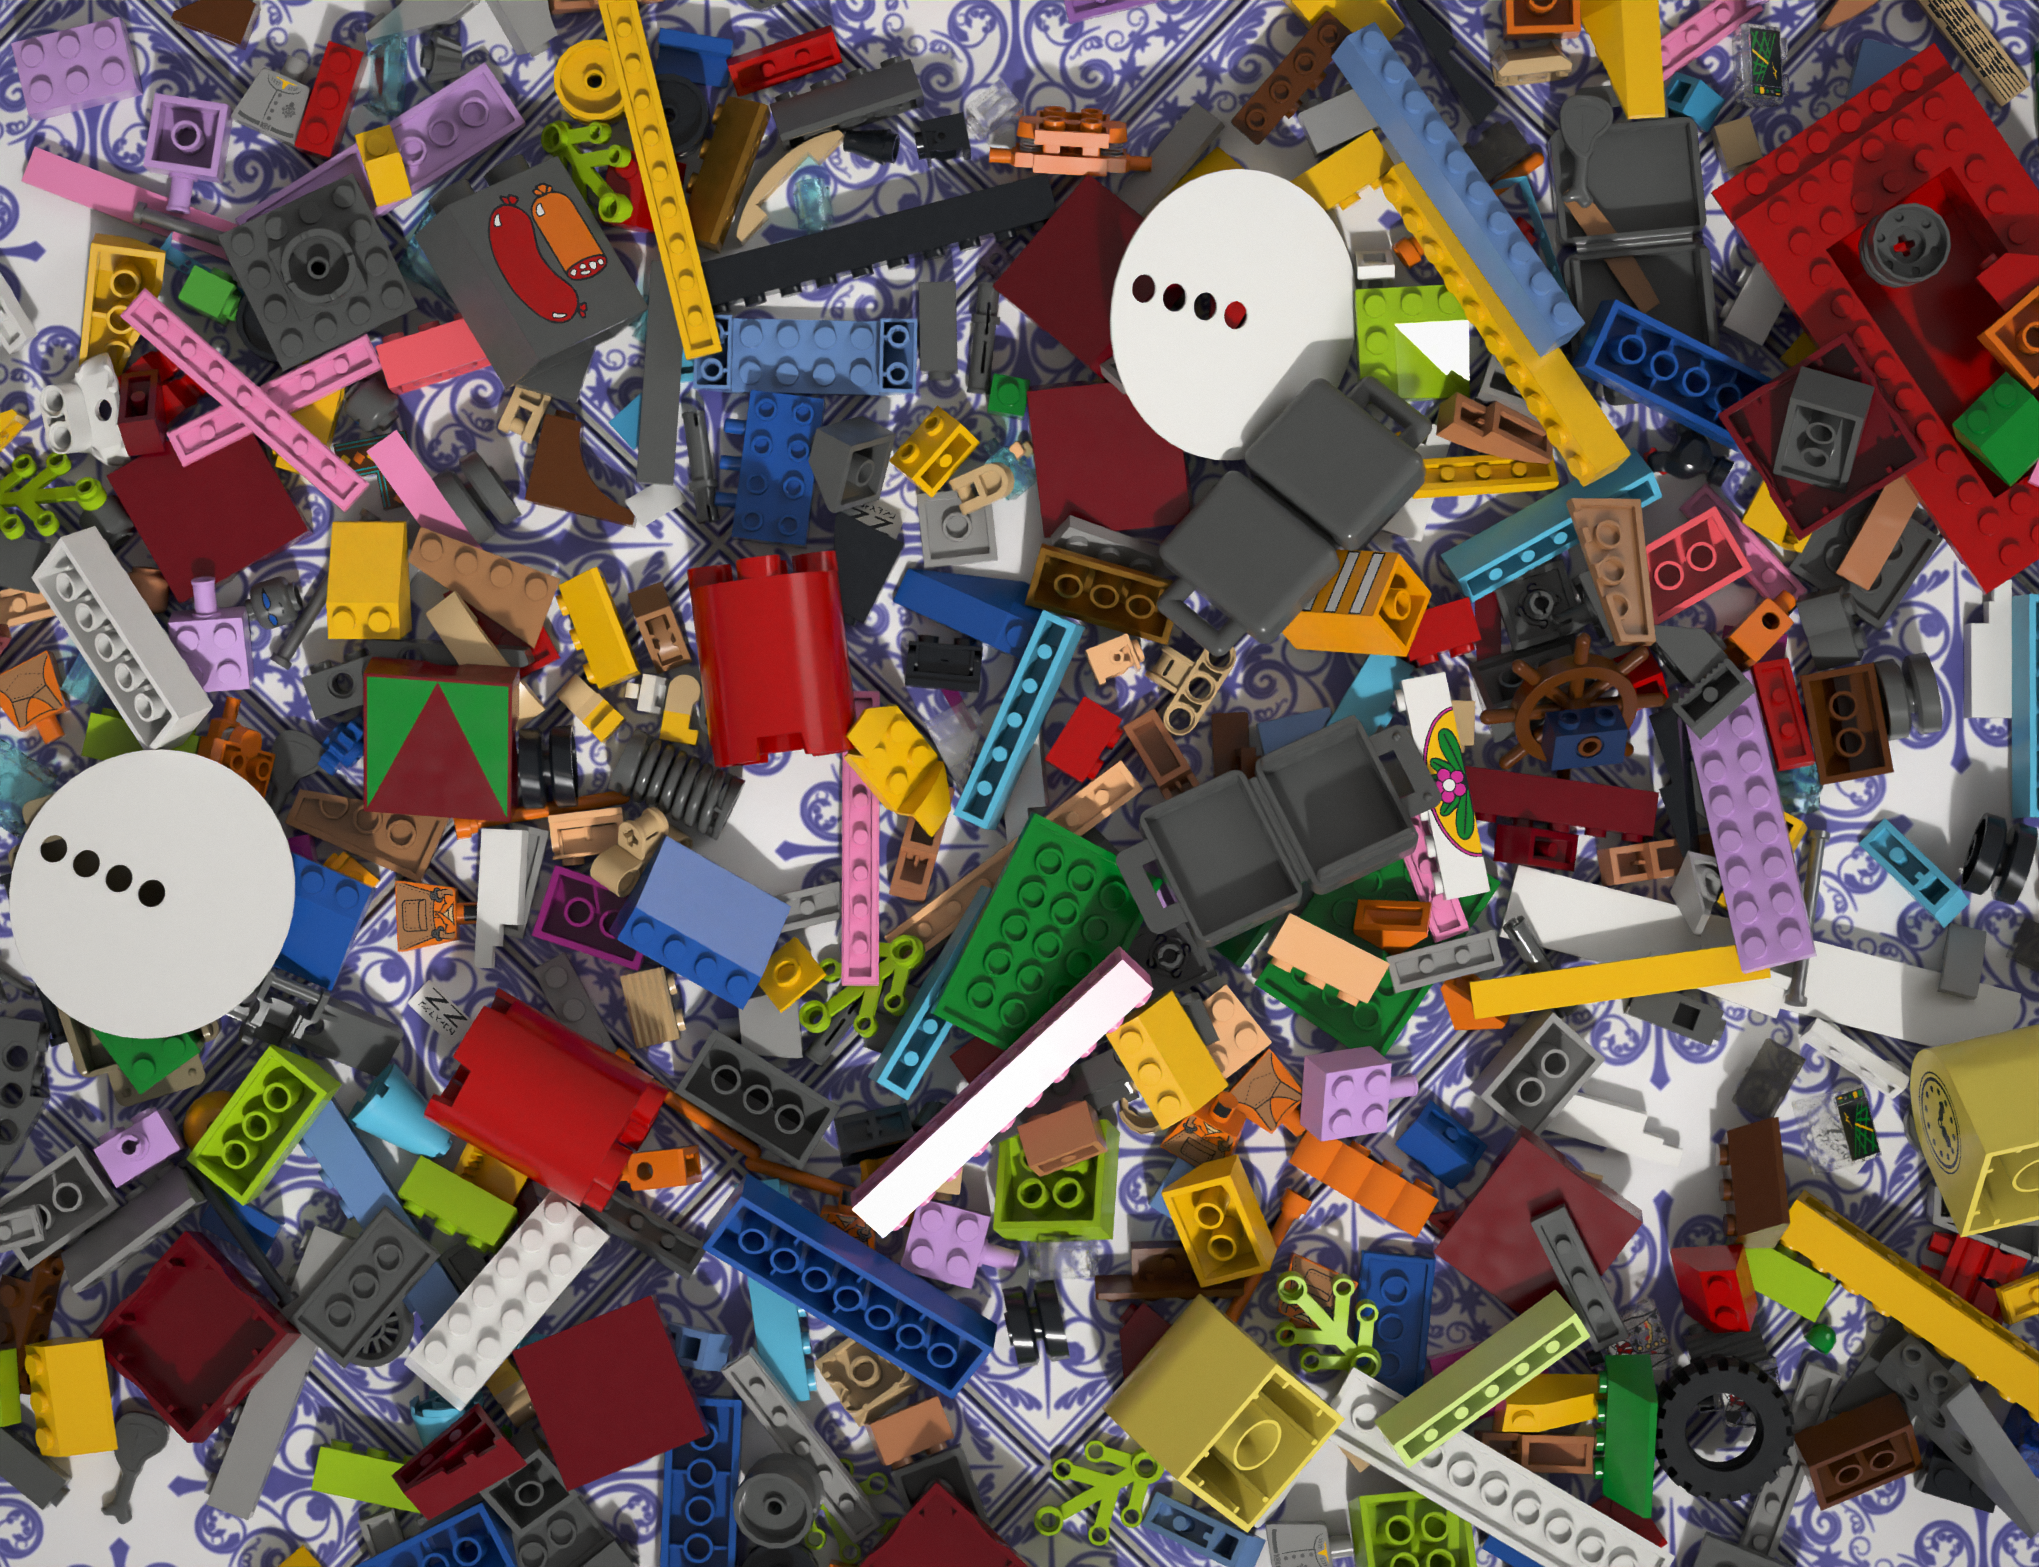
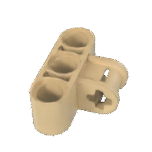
M1164 644L1162 646V655L1153 669L1146 671L1144 676L1174 695L1163 715V723L1171 735L1176 737L1185 736L1195 728L1234 667L1236 661L1234 647L1228 651L1230 659L1228 664L1224 667H1216L1210 663L1209 652L1204 649L1195 663L1168 645ZM1171 661H1173V665L1171 666L1170 670L1168 671L1166 676H1163V672L1167 668L1168 664ZM1196 678L1206 680L1210 686L1209 694L1202 699L1193 697L1189 691L1190 682ZM1176 709L1186 711L1190 717L1189 726L1183 730L1174 729L1170 725V713Z
M648 807L637 819L633 821L626 820L620 824L618 843L597 856L591 866L590 876L618 897H625L633 890L664 835L691 850L693 840L667 822L666 817L658 808Z

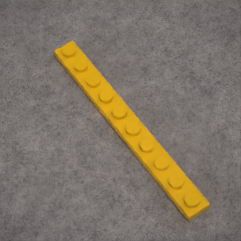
M598 0L686 360L723 352L637 0Z

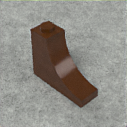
M557 409L555 415L545 413L525 501L535 505L635 528L637 518L632 511L609 499L593 482L583 456L582 437L584 425L582 422L576 421L577 414Z

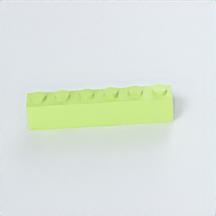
M1555 1289L1374 1420V1423L1406 1467L1410 1468L1587 1340L1590 1335L1576 1312Z

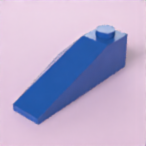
M908 568L893 600L894 603L1018 661H1021L1043 611L1042 609L1025 605L1030 584L1024 581Z
M484 1499L354 1567H518L511 1528Z

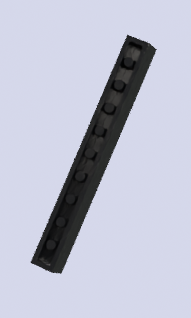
M1045 173L702 262L701 264L714 315H722L730 312V306L744 302L745 307H752L766 303V296L777 293L781 294V298L795 296L803 293L802 287L815 283L817 289L826 288L838 284L837 278L852 274L853 279H860L873 275V268L885 265L888 266V270L903 268L910 265L909 259L923 256L924 261L934 260L945 256V250L958 246L960 252L981 247V240L995 237L996 242L1007 241L1017 237L1016 231L1028 228L1031 229V233H1037L1057 209L1048 174Z

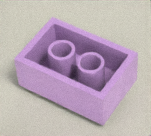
M120 17L11 43L28 115L35 121L143 95L126 23Z

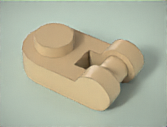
M515 387L501 417L498 429L505 433L512 431L522 436L521 440L532 444L537 436L545 413L551 404L552 397ZM520 407L532 412L528 422L516 417Z
M995 462L985 464L950 480L949 483L953 492L957 491L962 503L959 505V508L964 516L1007 497L1014 488L1015 479L1013 472L1007 465ZM973 483L975 484V487L979 494V496L977 497L974 496V493L970 486Z

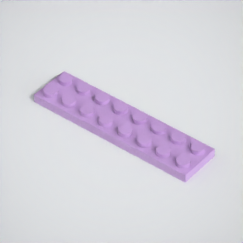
M484 62L384 125L390 124L398 151L403 160L412 197L524 128L526 122ZM355 143L238 216L235 220L238 226L351 173H353L375 220L411 198L377 207L357 144Z
M1750 670L1742 672L1755 688L1753 675ZM1690 688L1678 689L1680 698H1684V693H1689ZM1755 692L1701 740L1686 724L1741 971L1744 974L1817 956L1759 701Z

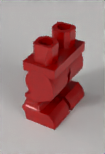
M159 350L144 354L125 372L131 373L159 369L167 431L173 424L187 415L191 409L196 408L200 400L211 396L186 374L180 380H172L181 369ZM122 374L118 377L120 384L119 395L121 390Z
M1932 1231L1926 1249L1943 1256L1938 1270L1920 1263L1918 1268L2002 1325L2004 1320L1995 1287H1988L1986 1283L1978 1281L1979 1277L1996 1280V1283L1999 1285L2007 1284L2021 1278L2028 1259L2011 1253H2002L1999 1248L1968 1237H1960L1957 1233L1949 1235Z

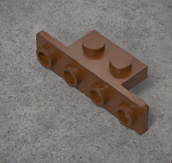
M1324 12L1232 118L1231 124L1253 144L1259 145L1284 116L1290 119L1303 104L1299 98L1308 88L1314 91L1327 76L1324 69L1333 60L1331 58L1346 36L1352 34V32L1330 12Z
M1248 713L1212 714L1213 779L1232 770L1243 772L1248 780L1253 778L1255 764L1261 755H1256V747H1250Z
M1181 1240L1131 1242V1274L1095 1276V1298L1108 1302H1119L1123 1299L1156 1301L1160 1298L1193 1300L1199 1293L1204 1297L1216 1296L1220 1299L1244 1295L1243 1278L1201 1288Z
M58 1249L35 1265L31 1280L2 1274L0 1282V1349H17L20 1394L31 1395L32 1393L29 1375L25 1369V1345L48 1340L60 1282L65 1270L61 1253L65 1251L64 1249Z

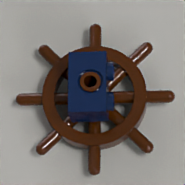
M1582 632L1576 637L1574 654L1553 659L1536 670L1522 659L1514 660L1512 670L1524 681L1515 692L1511 706L1509 708L1484 710L1480 714V721L1485 725L1511 722L1519 742L1500 757L1499 766L1505 770L1510 769L1526 755L1530 754L1539 760L1548 762L1551 771L1557 770V778L1570 780L1572 768L1623 763L1624 756H1631L1634 752V746L1627 741V734L1635 719L1637 709L1660 707L1667 700L1666 695L1662 692L1636 694L1628 676L1632 670L1648 658V649L1644 646H1639L1617 663L1608 657L1589 653L1591 638L1589 634ZM1585 678L1597 679L1584 690ZM1570 681L1569 685L1564 686L1561 689L1557 687L1563 683ZM1612 686L1618 690V696L1599 698ZM1544 695L1553 702L1536 705ZM1545 719L1544 723L1534 731L1530 728V720Z

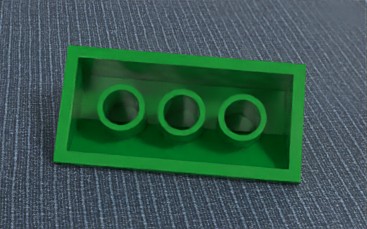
M1650 1354L1605 1355L1604 1370L1598 1371L1597 1374L1598 1393H1603V1399L1596 1400L1597 1422H1601V1428H1595L1594 1432L1595 1450L1600 1451V1457H1593L1594 1479L1601 1480L1602 1494L1642 1518H1651L1658 1411Z

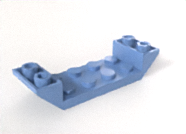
M714 315L723 352L694 359L693 389L742 394H750L751 390L790 395L837 396L916 394L918 319L880 318V321L746 319L733 318L732 315Z

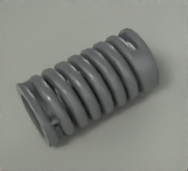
M637 728L619 759L608 789L618 793L621 791V794L625 797L633 792L632 796L635 802L641 803L645 800L647 807L658 806V809L664 815L671 812V817L675 821H680L684 818V824L687 827H693L698 823V832L702 834L707 832V836L717 841L741 794L745 780L730 773L726 775L723 769H717L709 782L713 772V765L710 763L703 764L695 778L701 760L696 756L689 760L682 773L688 758L687 752L683 750L677 753L669 767L675 752V747L671 744H667L656 761L662 747L661 739H653V736ZM645 745H648L649 747L647 748L646 752H645L644 755L642 756V753H643V751H644Z

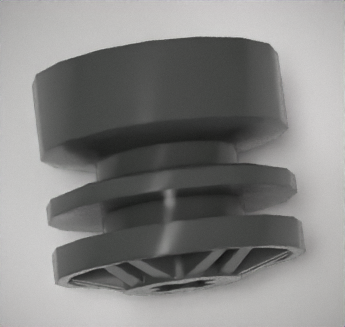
M1917 203L1900 204L1873 217L1862 230L1858 244L1860 262L1866 273L1877 283L1891 288L1909 287L1937 274L1947 262L1951 248L1950 232L1943 218L1930 207ZM1905 243L1906 250L1895 252L1893 245Z

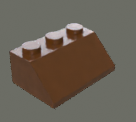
M1874 662L1801 675L1800 681L1819 784L1826 785L1894 772Z
M1779 1117L1767 1118L1728 1130L1720 1143L1716 1144L1715 1160L1717 1166H1722L1723 1179L1719 1181V1197L1721 1201H1725L1727 1212L1723 1216L1724 1236H1729L1730 1245L1744 1244V1248H1774L1790 1225Z
M1895 1392L1884 1397L1875 1398L1870 1403L1851 1411L1842 1412L1834 1418L1815 1426L1806 1427L1794 1434V1445L1799 1461L1821 1511L1924 1468L1912 1423Z

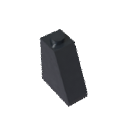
M840 511L835 516L834 551H836L844 623L855 627L857 621L864 625L866 624L905 548V544Z

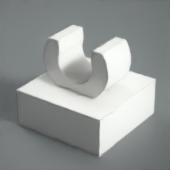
M1392 250L1355 252V268L1362 289H1369L1368 283L1374 279L1381 280L1382 288H1389V279L1395 278Z
M643 674L641 685L627 683L625 697L638 700V711L663 716L671 679Z

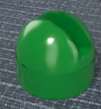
M1825 1324L1814 1325L1803 1337L1811 1346L1825 1356L1829 1354L1836 1343L1835 1331L1832 1327Z

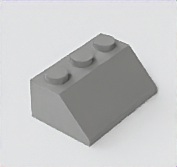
M1549 1009L1538 1010L1530 1015L1468 1089L1516 1130L1523 1125L1537 1136H1540L1604 1062L1605 1058Z
M84 1144L76 1145L0 1198V1214L38 1204L48 1240L13 1250L27 1271L120 1207L104 1172Z

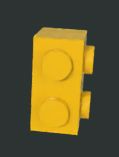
M937 405L905 443L899 447L889 462L910 482L932 498L977 448L980 442L959 421Z

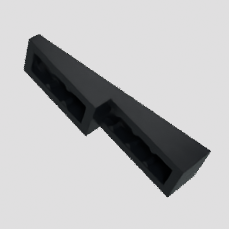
M1396 0L1398 7L1474 130H1476L1496 110L1499 104L1448 54L1454 48L1457 41L1416 0Z
M1672 707L1650 715L1649 719L1672 784L1659 789L1681 854L1685 858L1688 851L1700 853L1691 758L1686 723Z

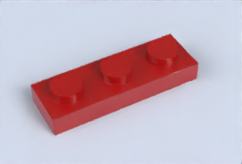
M831 25L726 59L738 97L843 63Z
M1789 658L1755 663L1751 666L1750 670L1753 675L1777 772L1813 765L1815 756Z

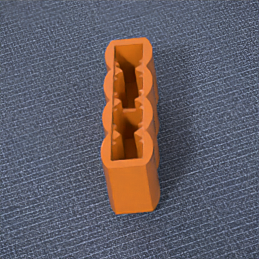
M1307 1129L1305 1130L1287 1162L1417 1238L1439 1199L1432 1196L1435 1188L1418 1178L1415 1179L1413 1184L1400 1177L1403 1169L1386 1159L1383 1160L1381 1165L1368 1158L1371 1150L1354 1140L1351 1141L1349 1146L1338 1139L1320 1141Z

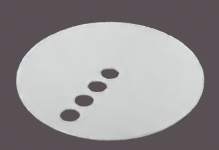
M1230 169L1202 175L1178 187L1162 199L1137 228L1122 257L1114 282L1110 310L1111 344L1118 375L1134 408L1143 420L1170 444L1199 457L1232 461L1245 459V453L1248 448L1312 380L1322 378L1336 388L1340 385L1348 366L1356 334L1354 303L1356 283L1345 243L1325 210L1304 190L1284 178L1257 170ZM1145 274L1152 278L1155 291L1149 301L1141 303L1134 298L1132 286L1138 276ZM1176 283L1182 286L1185 291V302L1179 310L1170 311L1164 305L1163 294L1169 285ZM1207 292L1214 297L1216 310L1211 318L1201 320L1194 312V302L1200 294ZM1238 301L1246 309V319L1241 327L1232 329L1227 326L1224 313L1230 303Z
M159 749L125 753L95 764L73 777L58 789L33 819L23 837L12 870L9 890L11 928L16 947L31 978L43 994L70 1017L88 1027L121 1037L149 1039L175 1036L199 1029L221 1018L243 1002L263 981L279 956L289 932L295 902V872L291 850L281 823L262 795L237 773L216 761L183 751ZM57 835L66 841L67 852L60 861L48 862L42 857L41 845L46 838ZM85 850L95 852L100 860L98 871L90 877L79 876L73 867L75 857ZM117 865L128 867L132 873L131 885L122 892H114L106 884L108 871ZM149 880H157L165 888L163 901L155 907H147L139 899L140 887Z

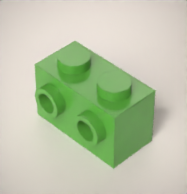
M194 265L178 299L186 308L227 327L230 320L236 321V313L243 294L236 287L238 282L233 280L231 275L213 267L210 273Z

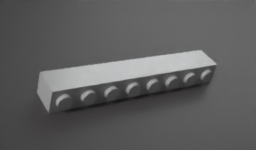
M321 1224L315 1225L313 1231L307 1229L299 1250L304 1251L300 1265L293 1264L286 1284L291 1286L290 1290H296L299 1297L283 1309L278 1304L276 1308L289 1319L357 1238ZM303 1333L249 1393L246 1403L238 1404L231 1422L237 1425L232 1439L225 1438L218 1458L223 1460L219 1473L212 1472L204 1493L210 1495L206 1503L207 1505L245 1520L253 1517L319 1348Z

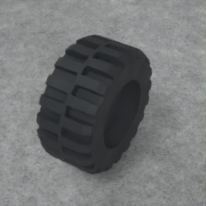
M1711 1354V1358L1705 1359L1699 1356L1690 1359L1691 1364L1683 1368L1679 1365L1671 1371L1673 1376L1667 1382L1663 1380L1657 1388L1659 1393L1657 1395L1658 1411L1655 1456L1658 1463L1677 1486L1680 1485L1687 1493L1695 1497L1699 1495L1706 1497L1708 1501L1720 1502V1499L1728 1498L1730 1502L1741 1500L1742 1495L1750 1493L1751 1496L1760 1493L1762 1491L1760 1487L1767 1481L1772 1484L1779 1477L1776 1472L1780 1466L1786 1467L1790 1458L1787 1454L1789 1447L1794 1446L1795 1435L1792 1433V1425L1795 1422L1793 1413L1788 1406L1789 1401L1784 1392L1759 1366L1734 1355L1730 1358L1725 1357L1723 1354ZM1727 1393L1739 1397L1748 1404L1755 1418L1756 1430L1750 1445L1739 1456L1728 1461L1713 1462L1702 1458L1691 1448L1686 1435V1422L1693 1408L1701 1400L1714 1394Z

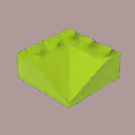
M1445 285L1355 289V343L1358 382L1363 377L1373 376L1406 402L1447 400L1456 392L1470 398L1469 321L1465 316L1464 309L1454 294L1447 290Z
M1099 1119L1108 1148L1107 1152L1039 1177L1029 1168L1019 1134L999 1143L993 1229L1006 1241L1113 1239L1120 1132L1108 1119Z
M1408 1491L1358 1496L1348 1502L1356 1567H1477L1472 1524L1418 1492Z

